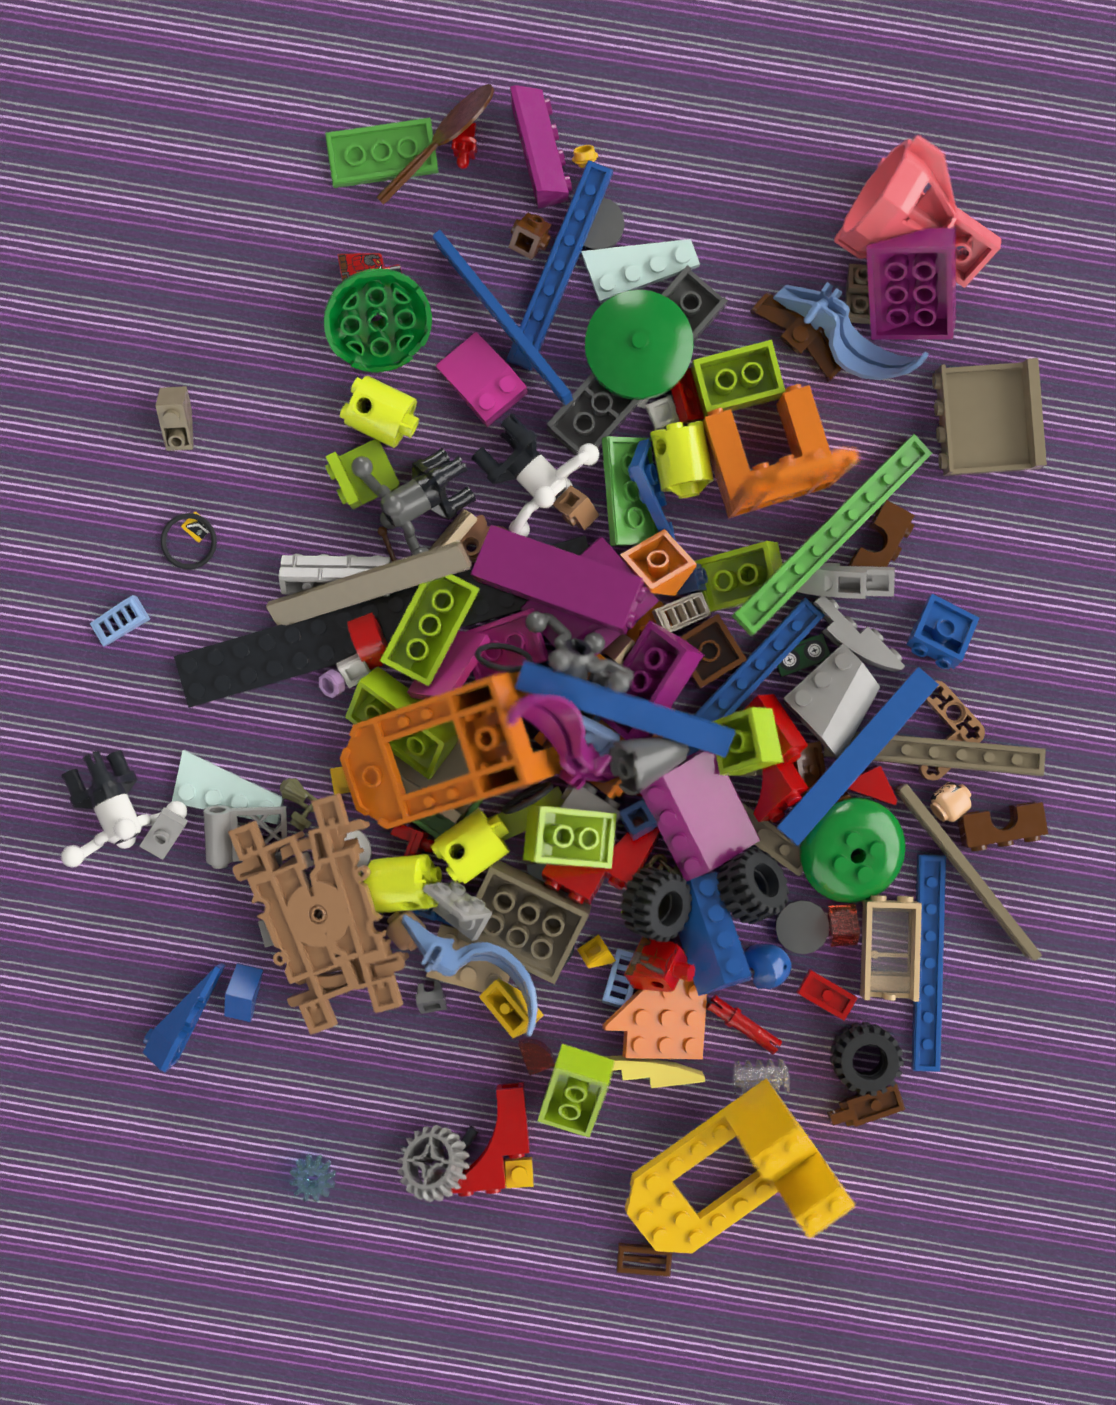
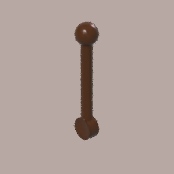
M381 526L377 530L378 535L383 538L391 561H397L387 537L388 530Z

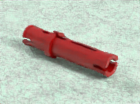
M716 994L710 999L713 1003H708L706 1009L723 1019L725 1025L728 1027L733 1026L772 1055L778 1051V1048L775 1046H781V1039L763 1029L743 1015L741 1009L738 1007L733 1008Z

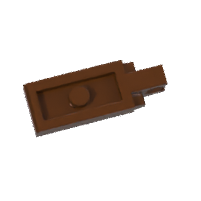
M897 1083L893 1087L889 1084L886 1087L888 1091L883 1094L881 1091H876V1096H870L869 1093H866L865 1096L857 1094L839 1102V1108L827 1112L830 1123L834 1126L845 1122L847 1127L852 1125L857 1127L906 1110Z

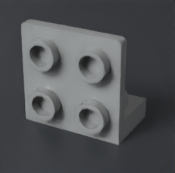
M455 881L425 885L423 891L439 903L437 907L433 908V911L471 941L478 940L493 913L485 907L486 904L481 899L470 896L465 892V887Z

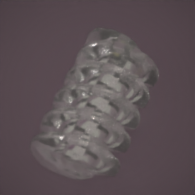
M780 1058L777 1060L776 1067L772 1059H767L765 1067L762 1061L758 1059L755 1062L754 1068L750 1060H746L742 1068L740 1061L736 1060L732 1069L734 1095H736L737 1088H740L744 1094L747 1092L748 1087L753 1088L765 1078H767L777 1094H779L781 1086H784L786 1093H790L788 1066Z

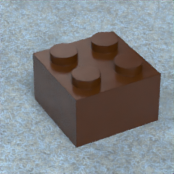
M719 614L680 637L704 654L690 676L697 689L704 687L747 660Z

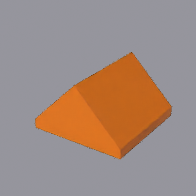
M665 529L620 554V557L636 576L643 578L644 585L651 593L675 596L696 568V562Z

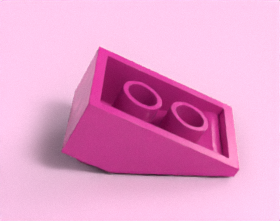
M477 332L436 365L440 373L486 427L491 425L528 394L527 386Z

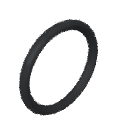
M184 513L175 516L168 521L161 533V549L164 556L170 563L181 569L191 570L202 567L209 562L216 550L217 538L213 526L208 520L197 514ZM182 519L200 521L209 530L211 536V547L204 559L194 564L178 562L167 549L166 538L168 531L173 524Z
M485 644L477 648L475 652V657L479 663L501 672H520L522 666L494 664L481 657L482 651L490 649L508 650L522 655L528 662L533 663L532 657L528 652L509 644Z
M544 782L524 791L510 800L503 807L502 812L506 815L513 814L534 804L553 789V783ZM536 792H539V793H537L536 795H534L533 797L529 798L528 800H526V801H524V802H522V803L516 805L517 803H519V802L522 801L523 799L529 797L530 795H532V794H534V793H536Z

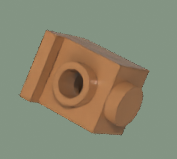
M571 485L553 503L554 508L563 513L562 517L572 527L576 524L578 528L586 530L599 516L589 498Z

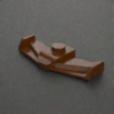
M768 292L765 293L753 306L750 313L756 314L786 330L780 339L799 356L807 349L829 383L842 368L834 360L829 347V339L825 335L824 329L819 327L815 330L810 323H804L805 317L781 305V303L773 299L774 295Z

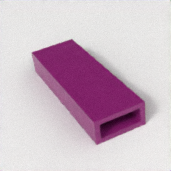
M491 525L471 572V576L477 582L626 635L628 628L632 629L637 619V613L634 612L638 603H643L647 593V588H645L644 580L641 577Z

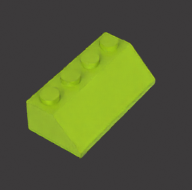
M452 574L420 584L380 662L430 686L480 589Z
M376 667L359 680L345 718L353 724H357L423 701V699L411 698L407 693L409 688L380 667ZM449 721L390 741L393 754L429 780L453 750L459 737L454 722Z

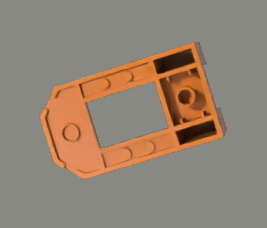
M796 384L786 388V392L782 394L776 404L792 454L780 458L779 462L769 466L768 462L754 466L753 470L750 471L731 409L724 411L723 408H717L707 413L708 416L704 418L703 425L709 457L728 519L830 488L859 461L856 449L846 450V447L830 452L810 385L802 387L801 384Z
M520 672L491 676L354 724L349 734L351 736L349 743L341 753L340 762L356 811L364 816L369 815L378 821L377 824L385 829H389L559 774L563 767L560 764V755L554 746L532 753L521 716L516 724L507 725L506 714L511 706L526 696L534 695L515 689ZM453 720L470 774L406 794L390 741Z

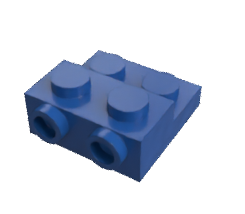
M931 594L925 603L918 621L914 624L906 645L912 648L911 651L916 656L925 657L927 655L936 660L935 664L942 669H955L963 661L980 618Z

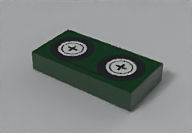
M823 634L801 641L777 666L780 677L826 660L831 654Z

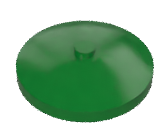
M648 290L625 291L609 298L592 316L585 336V355L593 376L608 391L627 399H651L671 390L683 378L693 354V333L683 311L669 298Z

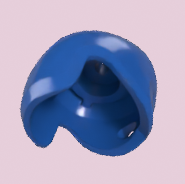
M754 944L744 951L748 967L754 969L753 984L757 989L776 988L788 978L791 971V961L783 949L772 944Z

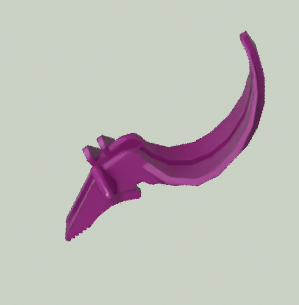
M536 694L518 700L507 712L506 721L508 726L516 724L519 717L522 716L543 732L560 755V764L563 769L560 770L559 777L575 789L580 790L586 780L605 783L619 777V775L614 777L611 771V755L605 754L600 756L592 743H586L585 727L581 713L572 702L560 696Z

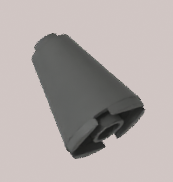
M662 736L620 740L614 742L613 745L615 746L609 749V755L612 757L610 767L613 776L619 775L622 783L618 785L629 795L641 792L684 762L688 754V746L686 744Z

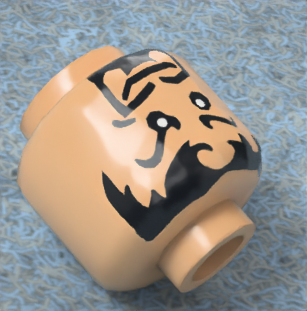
M947 782L931 796L932 804L930 808L939 820L955 822L970 810L971 793L963 784L957 785L954 782Z

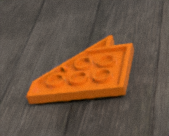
M679 979L675 990L672 992L639 989L602 1024V1029L606 1031H624L623 1057L703 1059L707 994L698 996L693 979L691 981Z

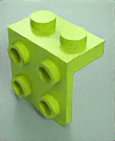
M372 440L341 456L336 452L326 456L329 464L325 465V468L331 480L337 479L340 485L337 493L342 503H348L352 509L379 498L360 477H357L352 472L351 464L357 457H367L372 462L373 470L371 475L381 485L387 486L390 491L397 489L400 485L378 440Z

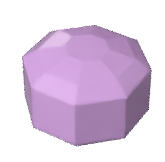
M331 669L319 677V687L324 695L334 698L345 691V680L339 672Z

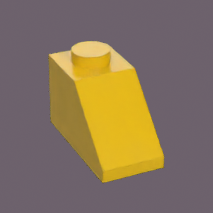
M499 978L496 979L479 998L514 1039L527 1032V1005L520 990ZM537 1008L536 1023L544 1016L539 1008Z

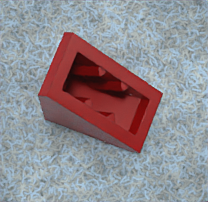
M879 765L864 770L848 788V790L891 805H896L897 798L882 767Z

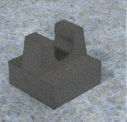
M439 980L434 981V989L426 992L423 983L418 984L415 996L416 1004L421 1014L447 1009L446 998Z

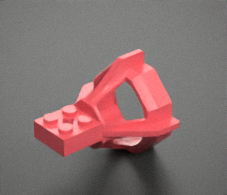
M918 135L913 140L907 139L892 149L886 158L881 159L876 171L865 183L846 215L843 227L836 234L834 242L858 259L867 258V245L925 228H955L956 283L965 288L999 251L1001 238L957 208L945 154ZM927 182H929L931 187L926 193H924L923 189L925 188ZM964 246L966 247V249L961 248L960 250H957V247Z

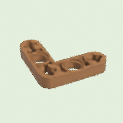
M937 680L938 687L941 689L939 691L941 698L945 700L949 697L951 700L944 703L941 708L938 705L942 704V702L937 697L931 698L929 696L925 702L953 731L944 740L980 743L985 736L983 725L945 683ZM951 705H956L960 709V716L956 720H950L947 717L946 711ZM966 716L969 720L964 723L969 728L976 727V738H967L968 730L964 726L956 727L957 724L964 721ZM918 766L920 775L924 779L932 781L940 779L951 769L935 767L936 774H927L928 766Z

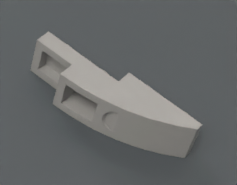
M824 563L796 592L852 599H866V596L894 597L895 567L840 566V563Z
M820 596L812 603L825 615L823 619L828 623L821 632L835 645L840 647L844 643L862 662L880 669L896 672L905 667L901 662V655L895 649H889L882 642L884 638L876 629L866 627L858 632L856 630L858 628L857 624L849 616L844 617L838 611L839 605L833 598Z

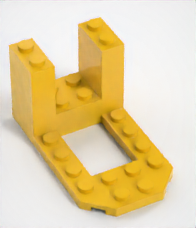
M765 1078L632 1173L630 1181L631 1190L629 1198L626 1199L624 1209L655 1251L693 1253L777 1192L780 1193L793 1217L809 1239L856 1205L767 1078ZM737 1136L758 1170L699 1213H696L673 1181Z

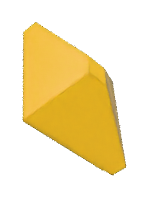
M599 934L577 949L588 969L612 964L616 961Z

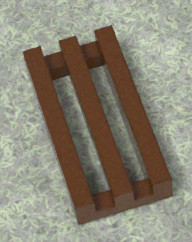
M618 1243L616 1273L671 1276L672 1252L655 1251L651 1245ZM624 1252L666 1255V1257L624 1254ZM623 1261L666 1264L665 1268L623 1265Z

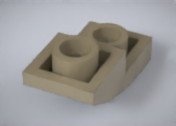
M849 264L845 303L850 309L848 316L851 323L870 324L867 265Z

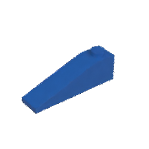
M222 963L217 965L154 1029L150 1028L143 1040L146 1046L142 1053L159 1070L166 1072L179 1061L226 965Z

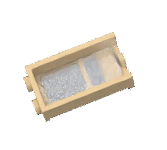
M872 895L870 899L862 901L860 997L864 1000H870V997H882L885 1000L892 1001L896 1000V998H909L913 1002H919L922 903L913 901V896H897V900H886L887 896Z

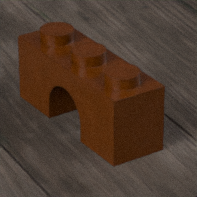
M886 500L879 507L869 525L870 528L877 531L882 537L883 544L881 550L873 553L860 547L855 551L848 566L887 567L890 561L895 562L902 550L899 546L903 537L908 538L915 526L912 523L915 515Z
M1032 801L1009 805L1010 821L1001 829H997L993 825L990 811L979 810L965 813L957 820L961 845L971 848L973 852L986 850L988 844L997 843L998 847L1014 845L1013 840L1024 839V842L1041 840V835L1049 834L1043 802Z

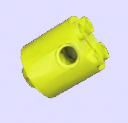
M368 375L363 379L358 377L355 379L351 387L353 396L350 403L346 402L340 412V418L344 419L345 425L392 448L397 447L404 435L411 438L419 423V418L413 416L417 400ZM368 400L372 404L369 412H367L365 407Z
M703 421L692 422L683 427L682 422L666 425L667 430L660 429L650 432L661 491L673 492L678 495L679 499L699 495L709 483L713 482L714 478Z
M478 808L437 837L431 848L439 859L442 858L449 864L446 870L455 882L458 881L459 883L463 882L466 884L510 852L502 837L509 833V830L498 815L489 820L483 811ZM464 848L465 854L458 860V851Z
M420 854L371 860L367 867H369L371 874L363 882L369 887L377 913L422 910L438 906L439 903L423 891L425 885L437 884L442 880L441 868L434 865L429 855Z

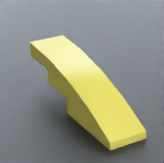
M622 1055L603 1056L615 1060L612 1071L621 1070L623 1081L649 1078L651 1088L705 1082V1076L702 1071L676 1062L660 1059L625 1058Z

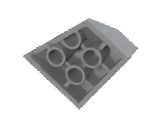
M843 643L784 697V705L838 758L852 741L880 686L863 662Z

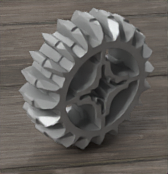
M438 1125L433 1126V1128L423 1127V1132L414 1131L415 1139L407 1138L408 1147L400 1148L402 1153H404L403 1158L397 1159L399 1163L403 1164V1167L397 1170L400 1175H404L400 1182L407 1186L406 1190L408 1193L414 1194L415 1198L420 1200L424 1199L425 1201L433 1202L435 1199L442 1201L444 1195L448 1197L453 1196L452 1188L457 1190L461 1188L458 1183L459 1179H467L465 1174H462L463 1169L469 1168V1165L464 1163V1160L469 1157L468 1153L463 1151L466 1147L465 1143L459 1141L460 1136L452 1133L451 1129L446 1127L442 1129ZM443 1144L448 1150L449 1160L444 1156ZM433 1161H435V1162H436V1161L441 1162V1163H434V1166H432V1165L429 1166V1165L426 1164V1163L432 1164ZM418 1167H420L422 1170V1178H424V1182H422L419 1177Z

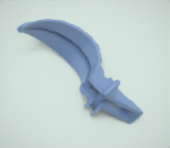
M828 282L821 291L785 285L773 297L781 305L805 317L804 323H810L815 330L822 327L829 339V347L835 362L846 372L860 378L883 380L909 374L918 368L929 355L925 352L918 357L901 356L886 351L868 341L852 326L848 316L849 306L838 299L842 291L836 288L832 293L833 285Z
M403 915L401 923L424 956L421 964L425 965L427 962L425 966L426 972L433 970L447 977L454 976L461 967L470 961H487L498 966L508 974L520 989L527 1005L528 1028L526 1035L528 1037L531 1036L536 1024L538 1008L536 990L529 973L519 960L506 949L488 942L473 943L459 950H454L452 948L454 939L435 936L420 923L414 921V919Z

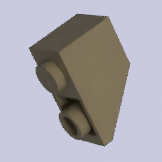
M187 386L160 388L155 406L166 451L192 450L194 447L192 408Z

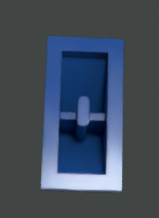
M237 963L225 993L224 1016L247 1022L252 1021L264 969Z

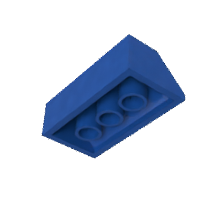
M717 872L686 881V884L691 889L689 894H692V901L690 902L692 908L688 915L689 919L684 924V929L678 932L684 953L688 958V964L695 966L693 981L698 996L751 980L752 975L730 911H727L725 908V903L721 901V894L717 889V884H719Z

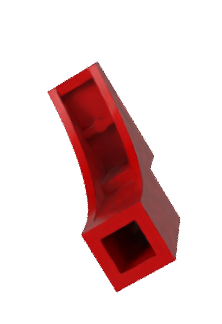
M774 694L757 695L745 709L751 707L772 708L783 762L762 768V788L753 814L758 822H776L785 815L784 811L789 806L795 805L802 799L801 795L808 789V786L793 765V762L802 756L801 752L808 744Z
M636 819L633 824L638 827L643 824V821ZM657 827L634 841L627 832L613 848L612 868L546 864L541 873L543 880H545L544 884L556 892L559 889L569 894L568 898L580 905L583 902L588 905L591 904L605 878L609 879L608 883L619 890H622L623 887L627 889L628 881H632V876L640 872L660 838L661 832Z
M524 1082L497 1084V1121L492 1137L481 1155L469 1168L463 1170L462 1174H465L467 1179H459L458 1183L461 1188L458 1190L452 1188V1194L458 1193V1196L466 1197L473 1195L476 1191H485L486 1194L501 1192V1189H506L504 1156L509 1155V1158L516 1159L524 1157L525 1153H530Z

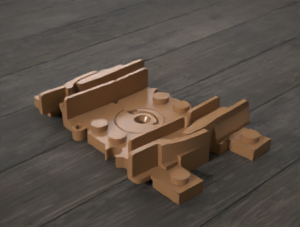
M340 793L312 801L319 828L308 831V837L299 839L305 836L303 831L266 846L256 821L228 832L239 860H243L242 863L233 867V873L238 881L248 880L254 895L252 903L258 901L264 903L265 912L257 917L264 920L274 947L281 949L274 954V963L279 966L287 964L285 974L289 984L297 983L302 985L307 983L309 987L293 994L287 1001L291 1007L299 1006L310 1035L338 1024L328 999L354 989L358 990L367 987L375 1013L401 1007L403 1001L394 972L402 970L405 967V961L409 958L408 952L392 953L389 945L391 939H384L387 931L379 932L373 927L374 921L381 919L382 915L375 911L369 887L362 882L371 874L369 867L365 865L357 867L360 861L359 854L364 852L363 847L360 848L358 838L344 840L347 837V833L365 829L370 824L369 821L361 819L349 822ZM312 849L314 860L311 861L309 853L306 850ZM279 850H281L282 861L295 854V857L285 862L279 868L275 858ZM315 864L314 870L310 873L311 887L304 869ZM316 909L322 911V919L315 917L314 912Z

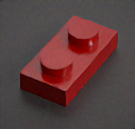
M689 367L683 378L671 389L679 421L682 423H692L704 419L692 370Z
M809 969L796 991L797 994L845 1021L858 999L854 994Z

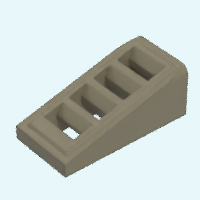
M699 591L652 611L657 625L670 632H674L709 617L711 612L702 592ZM666 611H667V613H668V616H669V618H670L671 623H672L673 626H671L670 623H669V621H668V618H667V616H666V614H665Z

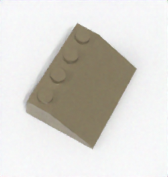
M498 860L491 865L476 896L486 904L485 907L493 912L478 940L471 941L460 931L457 938L470 944L488 942L504 948L519 960L528 972L555 984L590 914L592 905H588L585 902L582 905L577 904L568 898V893L560 889L556 892L547 887L544 881Z

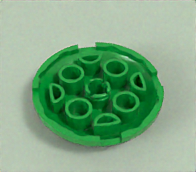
M368 269L351 275L333 291L324 311V331L333 352L349 363L351 367L367 372H385L407 364L413 359L412 356L422 346H425L431 331L432 313L425 293L414 280L390 269ZM376 313L382 315V318L378 321L371 320L376 316Z
M847 798L834 804L801 841L799 849L800 862L802 863L807 881L821 895L842 903L862 902L870 899L872 895L877 896L882 893L898 876L905 857V837L896 817L883 805L865 798ZM860 848V855L857 854V856L851 857L853 850Z

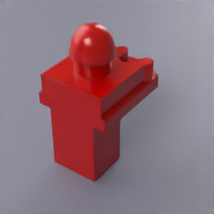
M472 123L465 131L452 140L451 148L453 149L454 157H458L456 163L461 169L467 168L470 162L469 159L475 160L476 153L478 152L477 140L475 139L476 123Z
M406 824L393 827L391 835L409 841L404 856L420 855L423 850L428 853L434 852L431 845L435 842L427 839L429 833Z

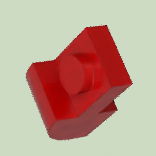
M369 613L348 621L350 636L361 661H365L370 670L384 665L380 660L388 643L374 614Z

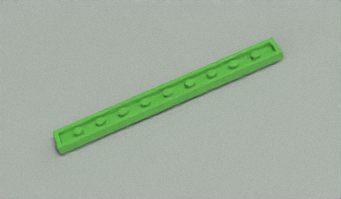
M915 434L910 436L732 617L750 636L755 634L920 467L932 452Z

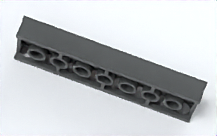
M687 265L661 295L672 300L683 311L691 326L694 343L727 306L728 300L716 293L692 272V268ZM591 373L572 395L573 400L567 405L564 404L547 423L546 430L575 456L578 455L580 447L588 443L595 445L600 450L602 438L612 436L643 400L627 399L613 394L604 388Z

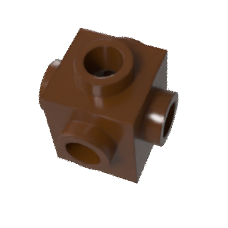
M527 212L521 220L517 219L513 224L510 232L513 236L508 248L532 260L540 250L545 251L551 239V236L548 235L551 224L544 221L541 216Z

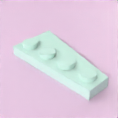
M691 239L581 251L599 303H603L619 293L638 290L679 275L687 265L692 269L698 268L700 265Z
M186 750L182 751L172 802L180 801L185 806L200 809L216 805L228 806L230 808L283 806L284 798L195 756L193 753ZM281 814L268 815L263 822L279 824ZM239 816V817H243V818L252 819V818L249 817V816Z

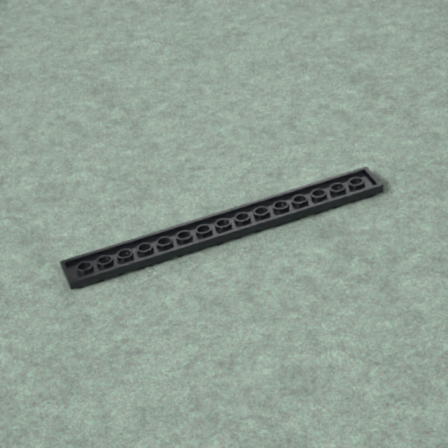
M585 535L550 545L576 555L582 554L589 547ZM473 568L452 574L480 589L459 629L522 611L520 607L528 601L522 597L477 582L471 576ZM420 584L390 593V596H380L290 625L281 624L174 656L188 708L337 665L336 663L357 654L347 622L369 613L374 614L389 645Z

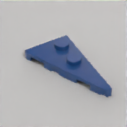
M649 439L639 441L628 468L629 476L633 482H636L640 499L643 504H646L658 531L660 532L665 529L676 541L672 522H667L661 506L667 505L664 491L660 489L656 465L649 463L647 452L652 447Z

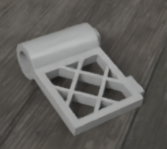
M216 805L203 810L206 862L216 869L226 868L231 862L240 861L228 833L233 829L241 827L237 823V816H249L269 833L264 839L265 844L273 837L278 841L287 837L286 806L230 808L228 806ZM281 814V823L274 830L263 822L268 815ZM277 852L275 855L277 863L283 864L281 852Z

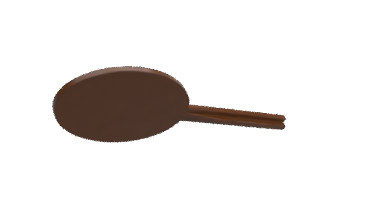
M486 84L477 88L448 113L436 129L433 142L419 153L376 197L383 205L411 178L438 146L444 145L456 138L480 116L494 95L493 86Z

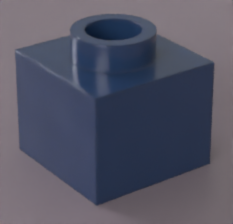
M696 564V568L679 589L678 595H691L707 590L705 583L708 582V577L701 564Z
M643 799L619 812L620 820L633 841L657 828V821ZM636 819H640L643 821V824L636 827L633 822Z

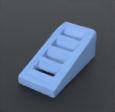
M132 595L92 621L90 625L101 644L105 647L149 621L150 618L138 597ZM131 607L136 616L135 619L131 618L127 611L128 608ZM121 612L128 622L126 625L123 624L118 616ZM113 618L119 627L117 631H115L109 619ZM103 623H105L111 633L108 637H106L100 627Z
M617 948L615 954L616 961L612 964L602 1003L620 1008L632 996L634 988H632L626 977L616 974V971L618 969L626 972L628 966L619 964V961L623 959L630 962L634 953ZM614 980L628 984V989L613 985ZM613 991L626 995L625 1000L610 996V992Z

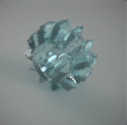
M308 1154L305 1161L298 1159L296 1162L297 1168H292L290 1174L295 1177L290 1180V1186H298L294 1194L297 1196L303 1192L305 1194L303 1197L304 1202L308 1201L310 1195H312L315 1202H318L320 1194L327 1197L330 1193L328 1188H334L336 1182L331 1178L336 1175V1171L327 1170L331 1165V1161L328 1160L324 1164L321 1163L322 1155H318L314 1161L312 1155ZM314 1174L318 1177L317 1180L310 1181L308 1179L309 1176Z

